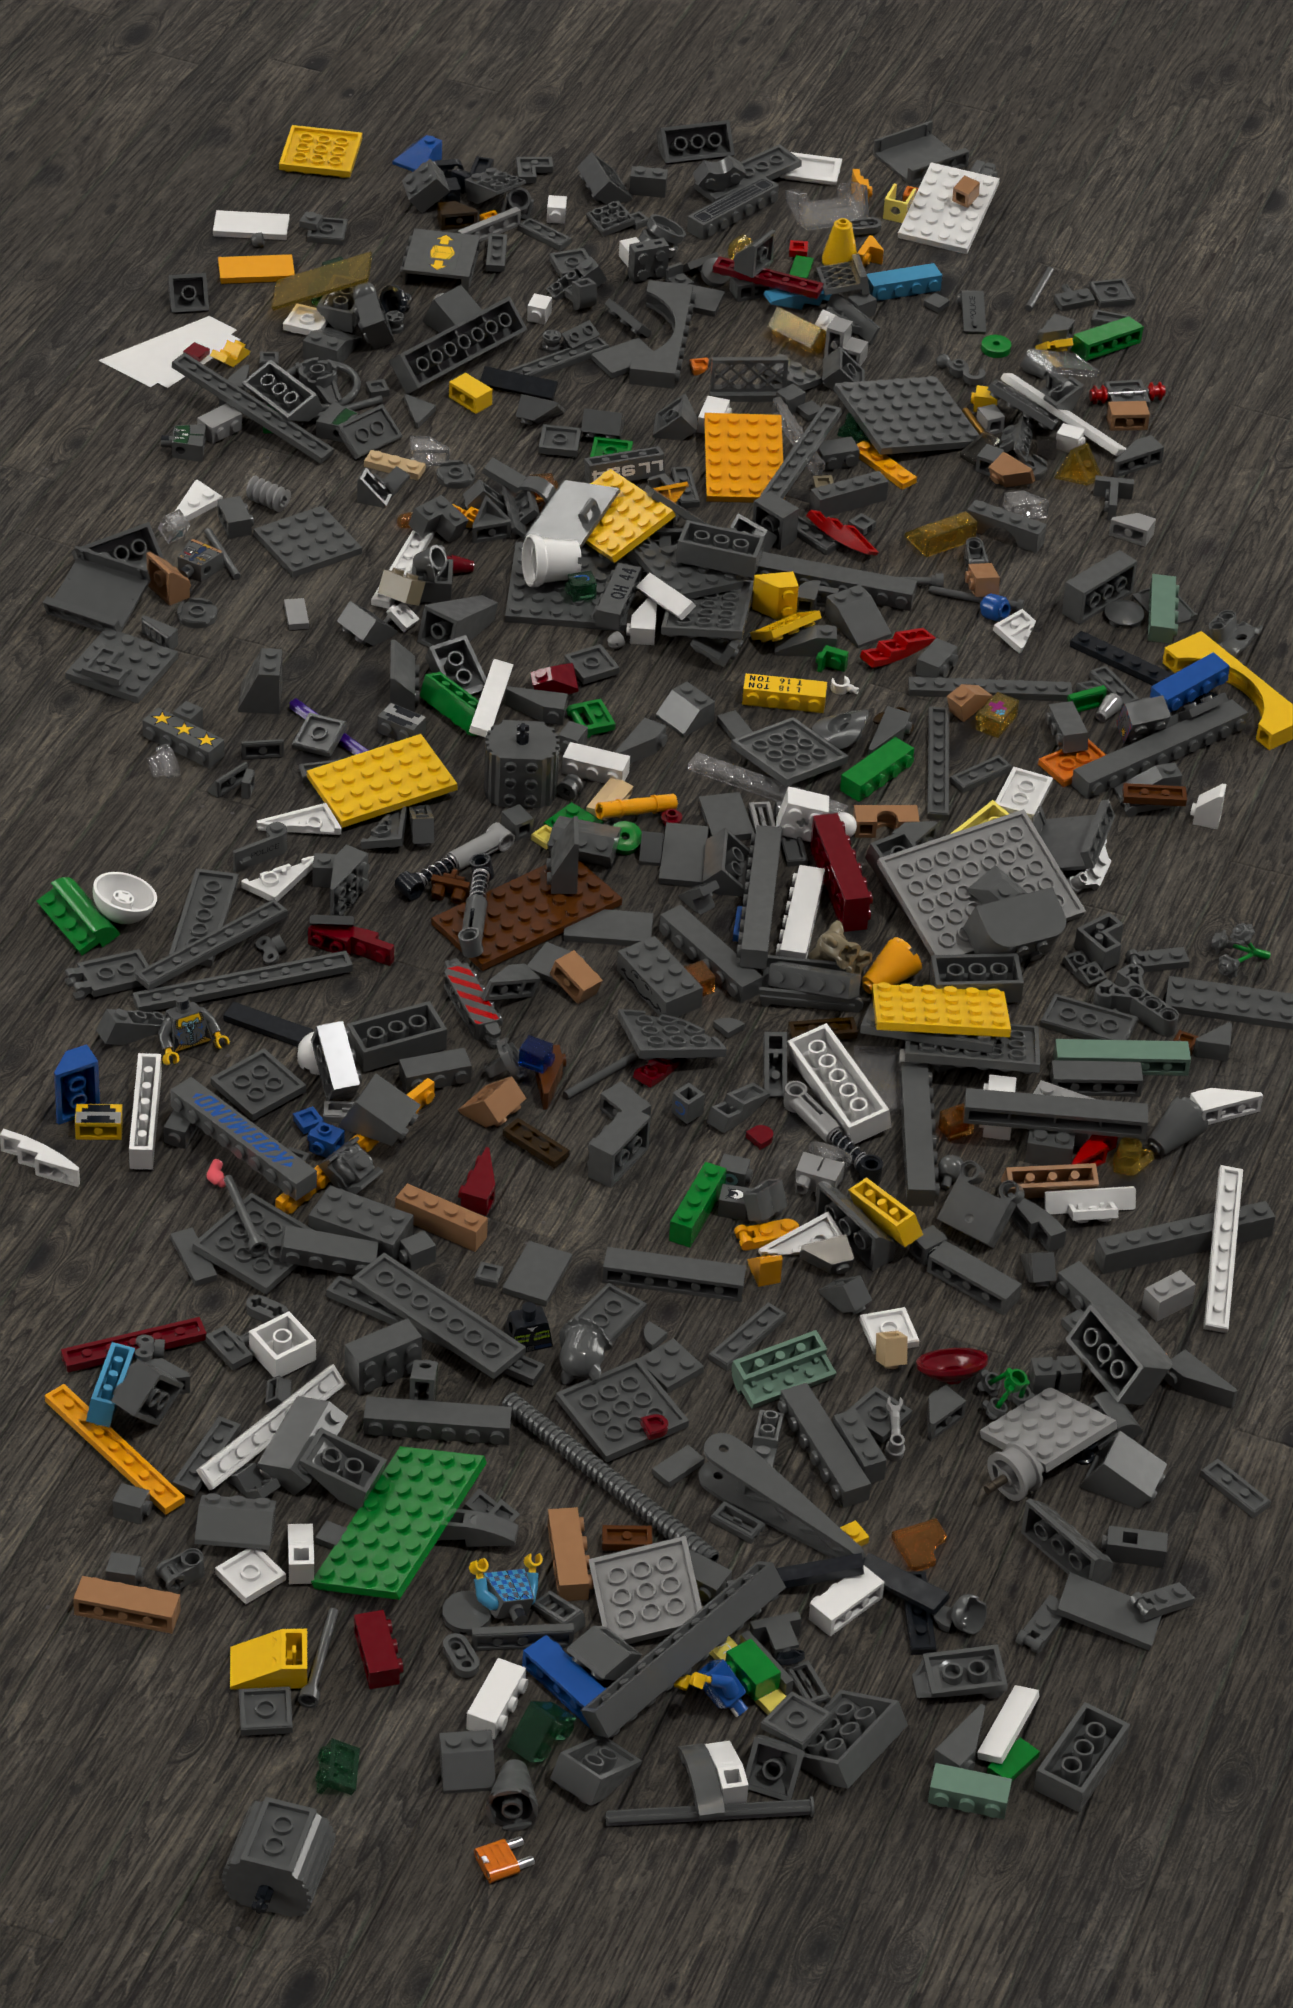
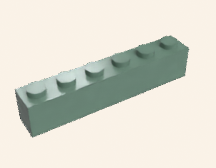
M1055 1039L1053 1053L1054 1060L1141 1062L1142 1075L1188 1076L1191 1063L1188 1041Z

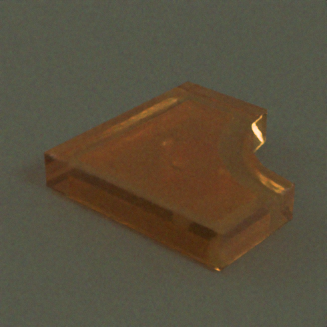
M937 1518L893 1531L891 1538L911 1571H920L935 1566L934 1551L938 1545L946 1542L947 1535Z

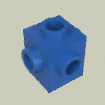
M320 1121L308 1134L309 1151L327 1158L344 1144L345 1130Z

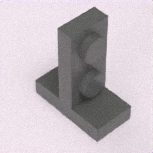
M1095 476L1093 496L1105 497L1104 512H1107L1108 521H1111L1112 517L1116 516L1117 498L1132 500L1134 479Z

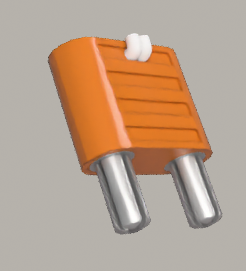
M521 1836L508 1841L501 1839L474 1849L475 1858L489 1883L518 1874L520 1869L535 1864L533 1856L516 1860L511 1851L513 1848L524 1845V1840Z

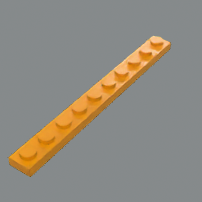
M429 1078L425 1079L407 1094V1096L420 1104L416 1113L434 1099L435 1082ZM359 1134L351 1138L353 1139L358 1136L359 1140L357 1143L365 1152L371 1151L379 1143V1141ZM319 1165L314 1168L317 1170V1187L297 1201L283 1192L275 1199V1207L289 1215L302 1203L310 1200L317 1191L325 1188L330 1180Z

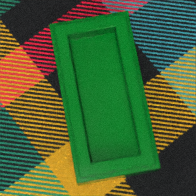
M796 255L790 275L808 279L814 264V258Z
M1102 685L1069 694L1067 702L1073 701L1078 712L1096 708L1101 705L1106 696L1107 689Z
M1020 1737L1012 1745L1003 1764L992 1762L987 1768V1773L1010 1778L1013 1782L1039 1758L1040 1751Z

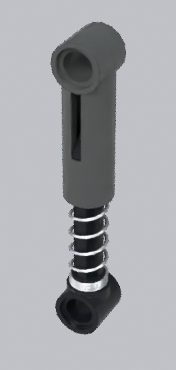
M486 853L475 854L469 860L472 870L470 896L466 900L462 930L458 934L462 954L467 958L477 957L484 951L482 939L488 905L486 900L487 883L495 876L491 857Z

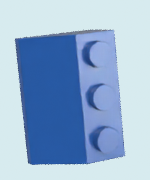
M87 1044L66 1051L54 1072L56 1119L58 1125L75 1119L76 1104H100L98 1060Z

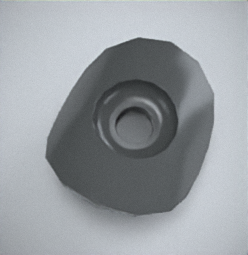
M867 709L855 710L819 719L813 725L812 731L838 749L846 748L862 737L861 732L867 722L869 711Z

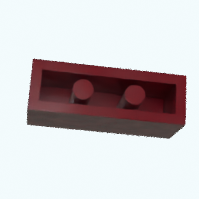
M384 1610L355 1614L354 1634L369 1689L400 1684V1674L404 1672L402 1659L396 1656L398 1654L396 1638H391V1634H393L391 1620H386Z

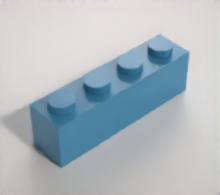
M934 263L867 274L870 294L877 301L941 291L942 274Z
M114 1342L111 1343L91 1397L87 1422L110 1428L118 1406L111 1401L114 1396L113 1392L126 1378L127 1370L133 1361L135 1348Z

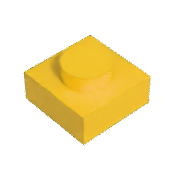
M856 1520L840 1527L860 1546L869 1543L868 1534Z

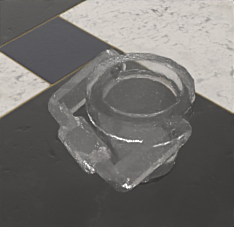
M169 744L156 747L157 754L147 758L154 778L166 775L170 779L181 775L177 759Z

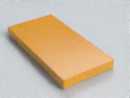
M292 254L218 257L221 284L295 281Z

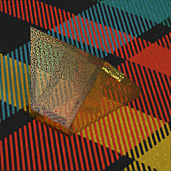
M1085 443L1072 449L1054 478L1089 485L1095 482L1096 475L1102 476L1089 444Z

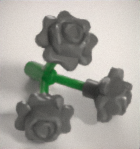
M1241 923L1236 925L1230 935L1232 941L1228 940L1225 929L1221 933H1215L1213 936L1211 947L1216 949V954H1219L1225 948L1231 950L1234 948L1248 952L1247 955L1239 959L1229 957L1227 954L1219 957V964L1217 966L1219 973L1227 976L1230 980L1233 977H1237L1238 966L1241 962L1253 956L1266 960L1271 956L1269 951L1257 949L1251 943L1252 935L1255 933L1252 924L1246 925Z

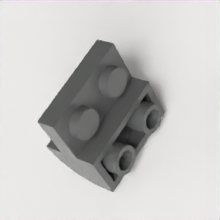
M1102 1392L1093 1396L1095 1402L1090 1404L1089 1407L1113 1418L1117 1422L1116 1430L1096 1441L1098 1450L1108 1443L1119 1431L1131 1439L1143 1433L1142 1428L1125 1404L1117 1403L1109 1392Z

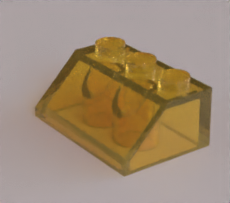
M780 307L776 308L767 325L768 328L773 330L771 334L780 339L782 336L786 337V341L794 346L797 343L802 345L801 349L808 353L814 351L819 354L825 349L826 331Z
M965 511L905 533V537L924 556L929 557L964 545L968 538L976 537L977 521Z

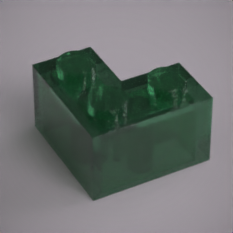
M530 1701L507 1747L530 1762H542L549 1756L553 1740H565V1738L570 1736L574 1729L573 1723L577 1717L553 1702Z

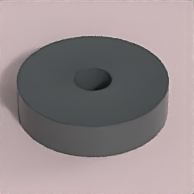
M718 258L706 260L700 271L703 281L712 287H722L730 278V276H723L712 272L713 265Z

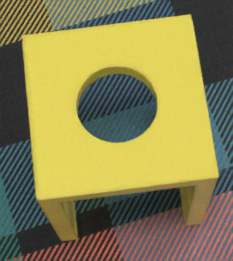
M894 183L885 197L883 219L903 223L917 189L914 188L906 202L895 200L897 184ZM892 207H897L900 210V214H893L891 212Z

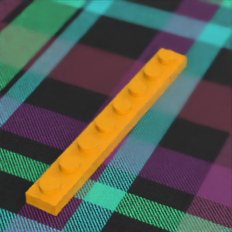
M65 1384L45 1395V1402L135 1487L150 1490V1501L165 1515L185 1503V1496L111 1427L87 1422L89 1406Z

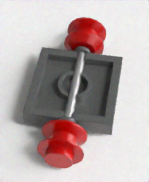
M1142 379L1105 381V384L1101 385L1100 389H1097L1095 385L1090 389L1089 398L1094 404H1097L1098 400L1105 404L1107 398L1110 402L1146 401L1148 408H1150V402L1155 397H1158L1161 401L1166 394V390L1161 382H1158L1157 386L1150 382L1148 387L1145 388Z

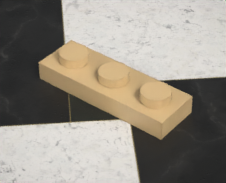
M371 450L364 460V467L390 473L398 466L410 475V479L419 480L426 468L425 463Z

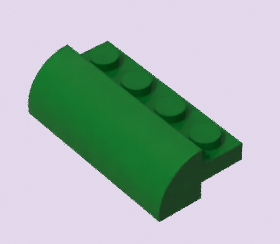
M62 877L52 881L53 889L36 900L43 911L82 956L97 944L104 947L120 935L113 924L97 909L94 902L72 878Z

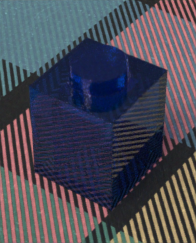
M529 1035L519 1048V1066L543 1074L548 1066H552L555 1060L553 1043Z

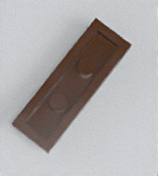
M1123 783V803L1186 807V786Z

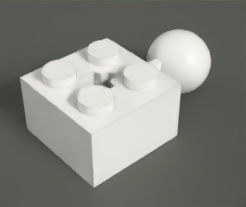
M788 787L776 818V827H782V835L795 839L801 837L802 840L811 842L813 816L829 813V796ZM846 812L838 813L840 820L845 823L846 835L852 837L857 829L855 818Z

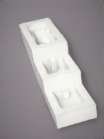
M6 1129L2 1130L0 1133L2 1152L17 1155L18 1163L34 1167L37 1176L79 1187V1167L65 1156L27 1136Z

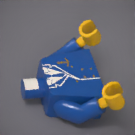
M724 1659L711 1660L698 1672H694L692 1676L687 1674L675 1681L674 1687L680 1690L687 1691L689 1684L694 1686V1688L703 1689L718 1708L729 1707L735 1717L740 1716L748 1709L740 1698L746 1693V1690Z

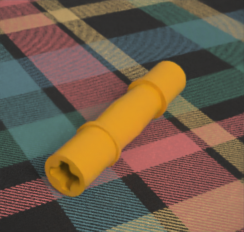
M675 794L651 795L650 797L627 800L616 799L615 801L598 802L595 812L598 819L622 818L627 815H639L650 812L657 814L668 809L676 810L678 801Z

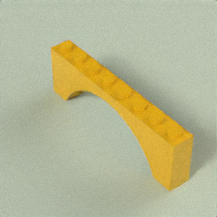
M1200 631L1165 647L1162 663L1174 673L1214 652L1230 666L1228 681L1226 682L1244 692L1259 710L1261 720L1258 724L1256 740L1268 750L1293 740V704L1205 633Z

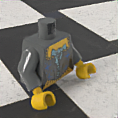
M185 995L178 996L175 999L177 1007L168 1009L165 1012V1019L162 1021L158 1031L162 1051H165L162 1061L166 1065L170 1064L169 1056H172L174 1064L179 1062V1055L176 1051L210 1041L212 1036H215L214 1045L218 1049H222L219 1044L220 1038L224 1039L226 1045L230 1043L227 1036L220 1034L221 1029L214 1016L204 1007H199L195 1002H189V997Z

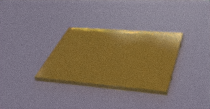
M370 251L277 280L272 303L273 311L368 282L372 252Z

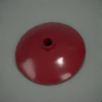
M946 1348L921 1355L917 1359L916 1365L917 1369L924 1375L937 1381L954 1385L981 1372L988 1364V1356L980 1350L971 1348Z

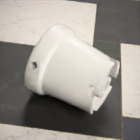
M539 534L526 536L522 548V571L526 584L530 587H540V585L547 582L578 579L579 577H574L580 576L582 564H578V557H581L578 541L542 538Z

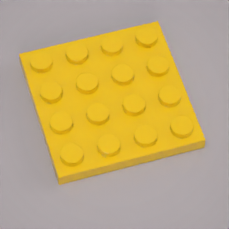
M292 125L279 162V170L350 178L361 145L362 133Z

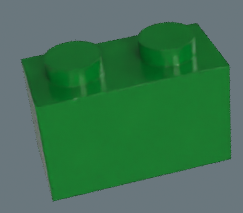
M752 1639L726 1651V1663L745 1688V1694H749L754 1701L779 1689L781 1671Z

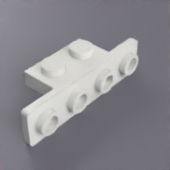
M1134 1186L1045 1192V1211L1049 1214L1068 1213L1072 1220L1078 1223H1086L1094 1219L1102 1222L1111 1221V1218H1118V1210H1133L1136 1208V1189Z

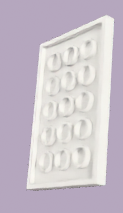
M930 163L898 231V238L967 254L998 188L1000 178ZM964 175L980 182L979 196L968 208L952 201L953 187Z

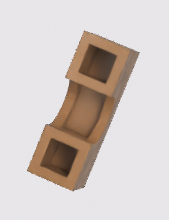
M854 805L853 817L857 823V829L854 833L855 838H876V831L880 827H890L895 830L905 822H920L917 805Z

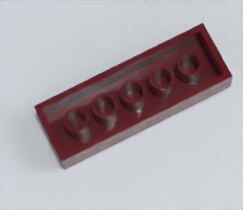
M838 813L813 816L810 849L817 868L825 869L824 886L836 918L842 923L844 932L867 929L868 920H871L869 906L873 903L871 891L867 889L866 877H862L861 864L856 861L855 849L851 848L850 836L845 833V823L840 820Z

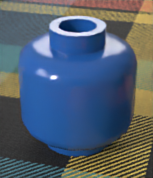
M993 593L986 595L980 603L982 616L998 622L1005 619L1011 610L1006 597Z

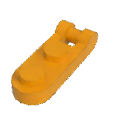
M781 1219L752 1226L738 1225L734 1229V1234L737 1239H740L739 1244L742 1250L747 1251L769 1244L798 1228L799 1224L793 1219Z

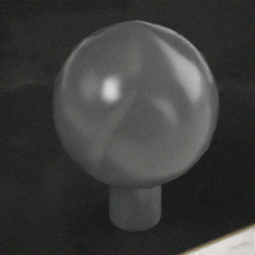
M946 1155L939 1161L938 1171L943 1179L941 1188L944 1190H949L951 1183L956 1182L960 1175L959 1169L964 1161L957 1155Z

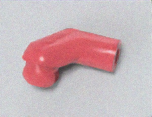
M214 1159L207 1172V1179L212 1184L223 1188L226 1185L224 1173L221 1171L223 1163L219 1159Z

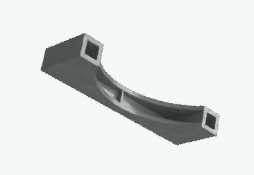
M649 280L646 292V306L661 314L670 323L673 334L663 346L653 352L632 357L629 384L674 389L676 381L679 382L696 299V293H693V285Z

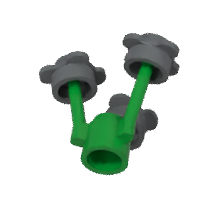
M1007 1368L1000 1375L988 1370L980 1372L981 1379L977 1383V1388L981 1392L989 1393L990 1397H994L990 1402L985 1400L982 1403V1406L986 1408V1414L993 1420L1007 1414L1005 1413L1008 1409L1005 1403L1006 1399L1018 1407L1035 1396L1028 1387L1030 1381L1027 1375L1020 1369L1012 1370ZM1005 1378L1004 1387L1006 1392L1000 1399L996 1398L995 1396L998 1395L997 1390L1002 1384L1001 1380Z

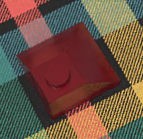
M573 663L550 666L530 672L534 690L566 693L568 695L579 692Z

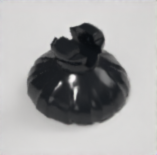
M392 284L382 289L379 300L386 313L399 311L404 314L405 311L410 309L407 301L411 300V294L404 293L399 286Z

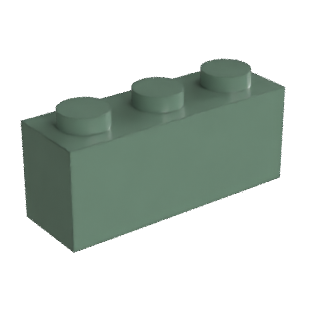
M935 1763L928 1803L939 1807H949L964 1812L982 1814L991 1818L1005 1819L1012 1779Z

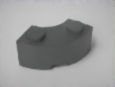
M728 155L717 162L703 160L693 172L698 186L717 190L739 183L747 173L742 162Z

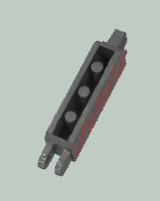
M457 958L445 961L444 989L473 1039L478 1041L485 1040L489 1047L497 1048V1041L500 1040L499 1036H501L500 1026L503 1025L501 1014L497 1013L494 1009L493 1001H484L482 999L485 991L484 985H480L475 970L472 971L468 963L462 964Z

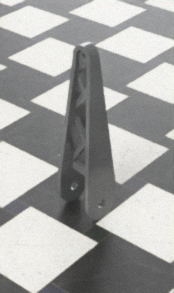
M727 1433L713 1434L706 1440L704 1455L709 1462L700 1468L698 1475L699 1483L706 1491L722 1502L725 1501L763 1523L831 1558L862 1553L863 1559L865 1558L864 1550L858 1543L751 1447ZM726 1448L728 1451L721 1452L719 1449ZM720 1475L722 1479L717 1480L714 1476Z

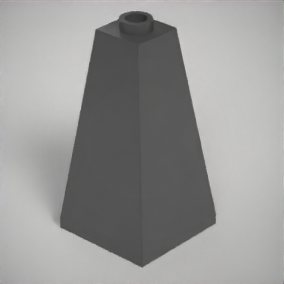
M479 595L424 605L417 642L430 647L467 635L470 642L494 622L498 602Z

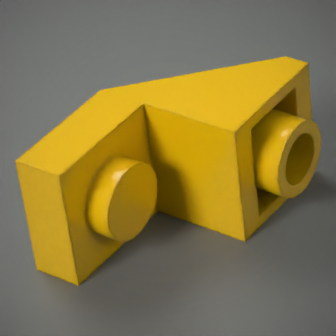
M227 340L220 352L213 349L210 356L217 361L234 367L246 358L251 351L244 348L246 344L235 340L234 343Z

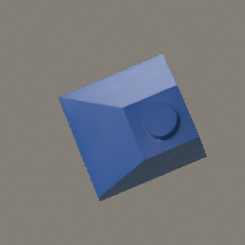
M426 135L409 146L392 161V164L415 171L422 163L429 159L432 161L441 160L442 140Z

